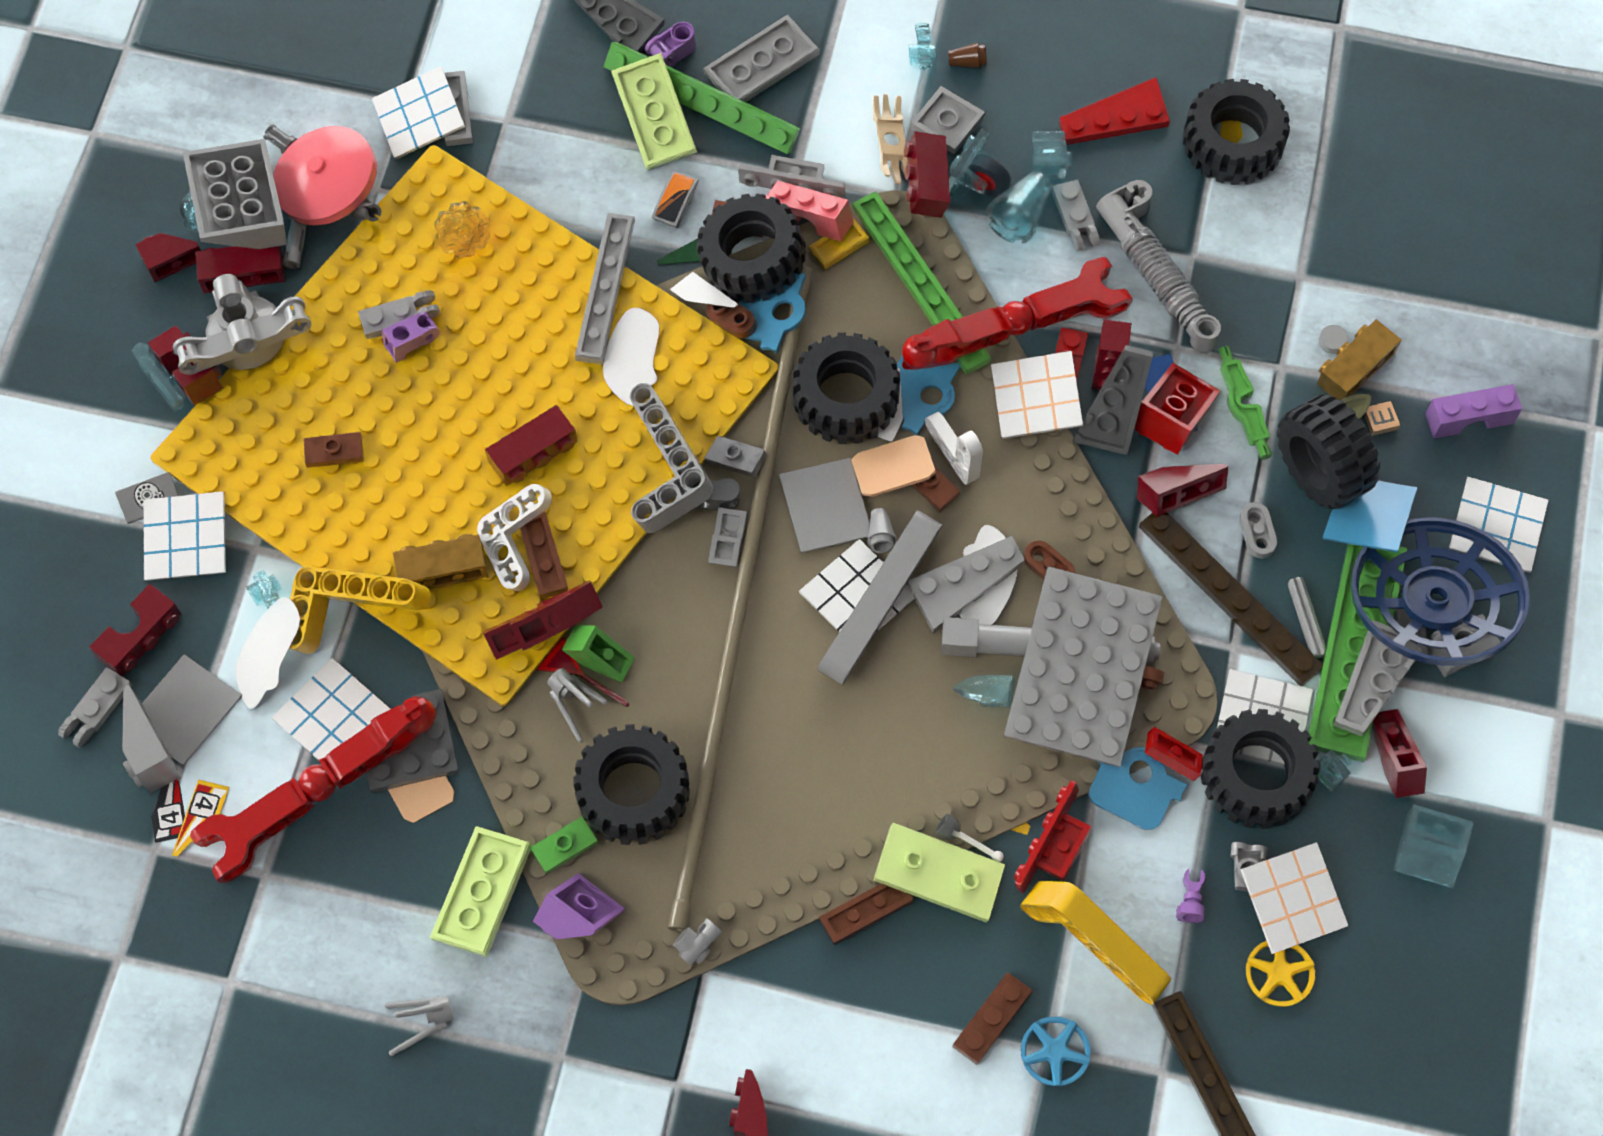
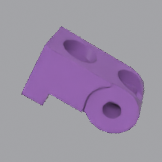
M421 312L382 329L383 345L397 363L406 358L405 354L419 348L421 345L433 342L439 336L440 331L428 313Z

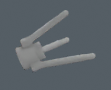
M561 668L548 679L547 685L552 689L549 695L557 703L576 740L581 743L583 738L561 698L569 699L575 695L588 707H592L593 703L578 689L580 688L603 705L607 704V700L581 682L574 674L570 675L566 669Z
M448 996L386 1003L385 1007L388 1009L418 1007L396 1012V1018L426 1013L428 1024L435 1022V1025L390 1050L389 1055L394 1056L436 1031L447 1029L446 1022L453 1020Z

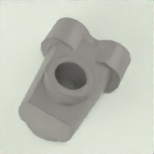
M1233 842L1231 844L1230 858L1234 859L1235 890L1248 892L1240 869L1267 860L1268 848L1266 846L1248 845L1242 842Z
M708 918L704 920L696 933L690 927L686 928L673 944L680 952L678 955L690 966L694 961L699 964L707 957L710 952L709 944L712 941L714 942L722 933Z

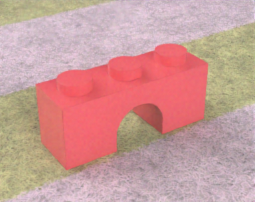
M778 180L766 197L767 199L770 196L780 200L781 204H786L791 208L792 214H795L798 222L801 217L809 220L815 226L817 235L842 241L854 223L847 199Z

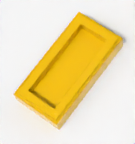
M854 218V223L842 241L823 237L809 246V251L824 270L870 242L869 236Z

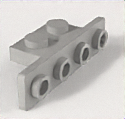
M772 155L768 169L743 164L739 165V183L749 187L759 186L772 189L778 180L845 199L846 184L822 179L824 164Z

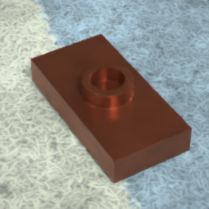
M361 432L304 438L306 467L364 462Z
M934 466L936 473L929 480L911 486L940 513L960 495V490Z

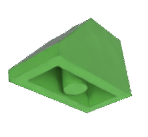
M575 625L562 648L565 653L582 666L617 682H623L635 659L632 654L597 626Z

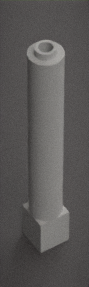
M944 617L941 655L976 657V653L1025 656L1032 628L979 624V619ZM1154 636L1152 637L1146 665L1153 666L1154 660H1159L1160 643L1155 642Z

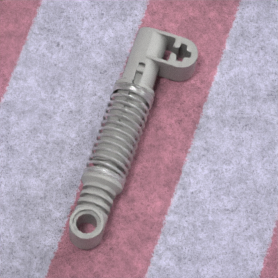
M1135 180L1108 193L1099 200L1096 209L1120 240L1123 253L1131 260V264H1135V268L1138 269L1141 277L1145 278L1148 287H1152L1151 290L1155 292L1158 300L1162 301L1165 310L1170 316L1176 317L1183 328L1186 329L1190 336L1191 346L1199 352L1212 351L1217 345L1221 332L1219 320L1207 314L1198 301L1199 295L1195 288L1186 280V276L1179 270L1173 259L1169 257V253L1162 247V244L1159 243V240L1150 228L1144 227L1139 221V218L1149 211L1152 199L1151 186L1143 180ZM1201 332H1206V333H1209L1210 335H1209V336L1203 335V334H1201Z

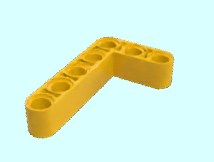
M309 566L302 567L295 575L290 596L299 612L300 625L289 649L304 654H312L319 648L329 599L417 611L424 609L429 604L430 591L426 586L404 578Z
M1038 881L1020 904L1021 909L1038 922L1061 923L1144 1002L1154 1005L1171 982V977L1074 884L1070 882Z

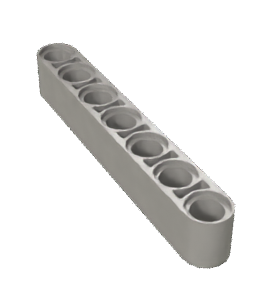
M919 510L916 511L823 657L817 669L819 672L841 685L845 683L934 542L943 524Z

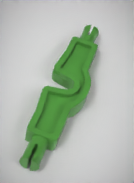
M1223 346L1218 352L1223 361L1220 371L1229 391L1227 395L1228 408L1233 417L1241 423L1249 445H1256L1261 460H1264L1265 457L1268 459L1272 456L1267 444L1270 434L1264 421L1261 406L1259 404L1245 405L1241 403V400L1253 395V386L1244 371L1241 361L1239 359L1234 360L1229 346H1225V348Z

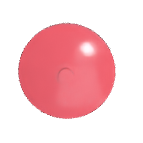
M328 126L313 130L292 143L276 165L273 177L280 208L294 221L306 225H323L340 220L353 212L370 193L377 174V161L373 149L365 138L350 128Z

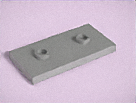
M787 14L703 69L704 74L718 90L743 102H747L820 55V49Z

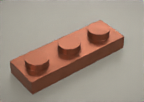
M544 511L520 528L540 599L555 596L568 590L547 515Z
M879 884L820 916L819 921L835 946L914 902L911 894Z
M1007 972L953 1043L952 1047L978 1065L1031 995L1032 990Z

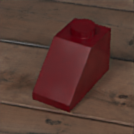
M164 233L148 236L135 244L154 283L196 264L195 252L201 251L197 241Z

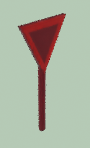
M562 637L536 669L537 671L554 673L564 668L570 675L574 674L581 677L623 706H629L628 701L582 672L577 661L562 650L566 643L564 637Z

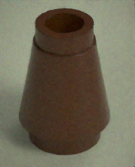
M976 42L949 50V65L981 69V66L987 65L986 45H979Z

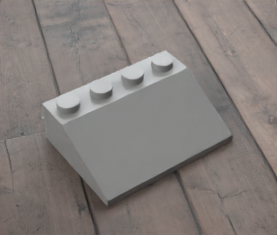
M265 139L183 152L201 242L255 249L287 245L283 217Z

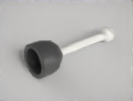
M948 813L943 816L936 828L935 834L943 839L951 840L959 837L990 855L994 861L1001 862L1004 858L1001 851H993L961 832L960 822Z

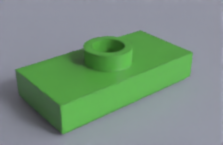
M580 817L533 845L530 849L547 875L597 845L598 840L584 818Z

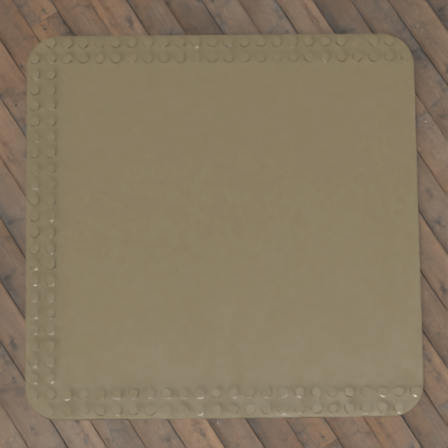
M893 190L878 193L963 317L989 308H997L995 301L944 214L942 218L911 214L910 202H907L906 199L907 191ZM850 204L852 217L869 236L870 242L826 270L823 269L809 251V246L823 238V236L817 235L816 228L810 221L800 225L806 245V261L802 264L813 271L809 293L805 301L806 316L800 327L690 899L691 907L687 928L690 927L696 933L700 925L708 918L722 931L716 940L709 944L710 952L701 963L698 964L694 961L690 966L678 955L680 952L673 944L682 932L669 930L668 925L678 887L758 473L753 478L707 464L706 461L701 465L710 481L730 478L739 485L740 502L734 510L747 511L748 514L737 567L708 563L718 510L692 509L655 533H646L598 592L597 595L603 608L575 624L597 626L635 657L623 682H617L578 663L582 672L629 702V706L625 707L581 677L576 676L581 682L607 700V704L603 705L580 688L578 689L593 703L592 707H588L575 695L569 699L561 698L576 724L583 742L579 743L576 740L557 703L549 695L552 689L547 685V682L553 673L535 670L506 706H501L423 652L439 689H442L447 707L505 834L530 842L532 846L582 817L573 786V777L576 775L575 765L577 760H582L581 752L585 746L589 745L592 747L594 745L593 738L598 734H602L605 737L609 735L608 729L617 727L618 731L625 730L626 724H634L636 730H641L642 726L645 725L652 727V733L655 735L658 731L666 734L668 742L674 741L679 747L680 755L684 756L690 783L689 801L686 802V811L683 817H677V825L672 830L668 828L663 830V837L656 840L653 835L647 838V844L639 845L638 840H631L630 845H621L620 839L615 838L611 842L604 839L602 832L596 834L591 829L598 840V844L551 873L545 874L532 851H530L522 870L539 908L549 892L577 873L625 908L620 916L593 935L555 939L552 936L566 969L575 984L588 996L606 1004L626 1006L647 1001L814 923L825 913L881 884L873 881L892 823L962 849L970 850L974 846L959 837L947 840L935 834L939 822L946 813L955 817L960 822L961 832L982 844L1055 810L1058 805L1056 799L1059 791L1063 786L1067 787L1071 780L1077 782L1079 788L1075 800L1089 794V789L1100 768V764L1095 761L1005 738L1004 733L1024 656L976 653V657L941 655L943 624L939 630L932 633L915 599L874 635L843 685L817 670L839 631L799 593V590L858 540L801 553L779 474L846 458L852 459L859 452L891 443V441L877 436L869 439L866 436L863 437V442L855 444L854 440H847V444H838L836 439L828 442L822 439L821 433H818V435L809 431V424L803 425L799 420V413L795 412L793 404V371L795 365L798 364V358L802 352H808V346L814 341L821 343L822 337L829 334L831 337H837L840 332H846V336H853L854 333L862 334L863 339L868 340L871 337L877 340V346H885L890 351L889 357H894L898 363L902 357V345L912 335L921 334L932 327L926 315L852 209V204ZM766 239L730 254L729 257L739 261L759 258L771 248L774 239ZM703 267L656 285L709 319L706 313L708 304L685 301L670 290L692 272L710 284ZM784 303L777 306L773 313L774 318L778 320L787 319L791 304ZM1010 335L1007 340L985 348L991 357L989 364L968 375L965 374L962 368L959 369L951 382L955 392L954 404L950 411L943 415L957 437L968 431H973L978 437L983 448L979 479L967 485L960 480L930 435L925 424L918 436L925 438L933 465L960 490V495L940 513L911 485L874 497L862 495L869 523L871 511L877 508L886 509L896 542L917 510L943 524L910 580L964 557V548L975 543L977 535L984 525H990L998 529L1005 538L1012 536L1023 557L1028 544L1038 540L1044 541L1073 564L1075 574L1163 596L1153 633L1155 642L1160 643L1159 660H1154L1153 666L1145 665V667L1164 671V682L1162 686H1157L1156 690L1140 687L1124 753L1132 748H1146L1147 733L1154 726L1187 746H1191L1207 732L1214 719L1217 709V691L1214 680L1077 443L1072 442L1074 437L1070 430L1062 429L1002 439L991 364L1027 358L1016 337ZM784 337L778 353L771 350H761L762 342L738 338L776 362L779 368ZM777 373L724 438L763 449ZM852 373L833 375L820 386V390L826 397L843 404L859 402L873 391L868 381ZM927 388L921 393L922 401L929 405L939 403L943 397L942 393L936 388ZM903 420L893 442L914 436L911 431L902 429ZM868 538L860 539L883 562L891 552V550L885 553L874 552L867 542ZM1039 555L1033 557L1036 561L1043 560ZM1025 562L1017 571L1013 590L1004 609L992 625L1032 628L1044 580L1029 569ZM575 625L571 626L563 637L566 641ZM1136 761L1130 766L1129 773L1132 774L1149 765L1143 761ZM629 763L616 768L604 782L606 797L613 803L625 807H635L648 802L656 795L660 788L658 773L651 767L639 763Z

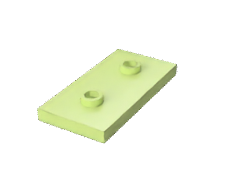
M661 53L611 71L646 170L697 153Z
M892 823L873 881L987 922L990 918L1005 864Z
M476 826L430 938L439 943L488 957L531 851V843Z

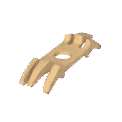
M883 94L881 117L879 96L873 95V121L876 124L880 149V168L884 176L890 177L891 173L894 182L901 184L899 161H902L901 170L904 175L907 166V158L904 157L906 143L901 113L902 98L901 96H896L894 117H892L888 94ZM893 134L898 138L899 143L897 145H890L886 143L884 136Z

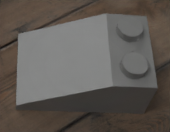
M127 685L123 690L122 751L127 761L123 762V765L137 787L144 786L148 793L151 794L182 776L144 706L130 685Z

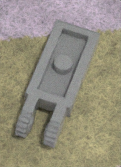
M1074 180L1052 186V195L1066 232L1071 237L1076 251L1084 249V241L1080 234L1087 232L1093 247L1099 246V235L1079 181Z
M431 290L421 291L413 297L411 295L358 311L366 339L382 336V329L421 312L428 313L430 318L438 316L440 310L436 304L421 307L416 311V307L434 301V292Z
M106 667L71 712V716L65 719L58 730V735L67 738L81 722L84 726L74 736L73 744L79 748L84 746L86 741L89 740L94 732L100 729L123 699L124 687L127 685L132 687L131 682Z

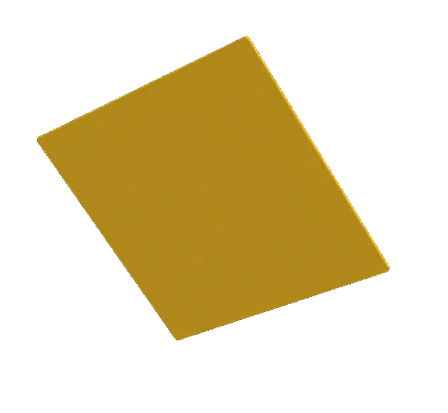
M432 145L377 204L381 208V216H375L379 219L377 221L363 220L294 296L302 298L305 302L306 307L304 311L312 324L310 329L302 334L285 339L278 353L270 361L259 367L246 370L229 368L219 379L223 388L198 403L151 454V461L166 473L169 472L172 477L197 494L225 492V514L301 567L309 566L396 578L397 573L393 552L400 551L405 546L419 547L428 545L434 540L448 541L457 539V537L463 534L477 535L478 523L484 516L527 486L538 484L551 492V504L545 512L568 590L591 580L598 594L647 533L631 515L633 504L675 477L635 407L622 401L606 383L603 365L575 361V352L599 249L438 146ZM625 266L609 340L617 323L629 309L641 308L654 316L658 321L659 336L653 359V368L657 381L651 386L663 401L700 465H702L716 437H725L778 372V364ZM431 290L435 294L434 301L416 307V311L424 306L438 305L440 314L431 319L440 333L433 342L421 345L419 348L405 354L406 358L396 363L383 345V335L366 339L358 311L411 295L413 297L421 291ZM557 404L575 428L578 442L568 452L559 453L551 458L546 466L535 468L522 481L512 483L506 487L488 463L485 449ZM361 432L364 462L306 467L304 438ZM675 439L670 441L668 445L672 444L675 441ZM684 461L680 466L685 465L687 461ZM536 493V494H535L536 499L533 501L534 503H538V502H539V501H538V496L541 495V494H539V493ZM676 497L672 498L668 504H670ZM518 506L510 510L509 518L511 521H515L519 516ZM652 512L647 514L644 519L651 516ZM493 524L490 525L491 531L488 534H493V528L496 526ZM520 528L512 533L511 536L530 575L528 585L521 591L507 589L501 584L482 544L488 577L429 589L430 601L422 610L416 611L363 603L355 604L499 705L506 706L568 631L566 629L524 651L521 648L497 660L483 634L485 630L537 607V604L554 597L540 599ZM507 546L501 547L498 552L500 561L505 560L508 556L509 550ZM512 571L513 574H514V578L511 580V582H514V583H515V582H516V578H515V577H516L519 573Z

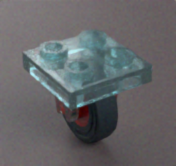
M982 128L976 137L970 135L963 147L964 150L960 155L956 156L949 168L948 176L951 198L954 197L961 185L991 197H1001L1011 185L1009 172L998 160L983 150L990 133Z

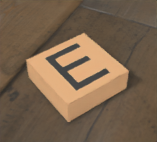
M1391 401L1369 406L1364 414L1372 436L1395 431L1400 427Z

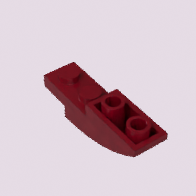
M590 580L537 604V607L485 630L483 634L497 660L521 648L524 651L559 634L603 608V605Z
M746 1069L744 1078L738 1077L735 1096H740L738 1109L732 1108L729 1127H734V1136H768L763 1097L753 1071Z

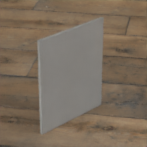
M851 458L779 474L801 553L868 538L870 523Z
M184 654L144 700L142 705L170 756L184 766L238 702L242 694Z

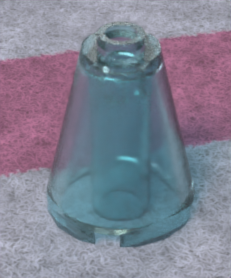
M1031 172L990 202L985 212L986 217L989 215L991 220L989 226L999 237L1012 243L1015 240L1026 243L1032 239L1052 189L1049 178L1044 173Z

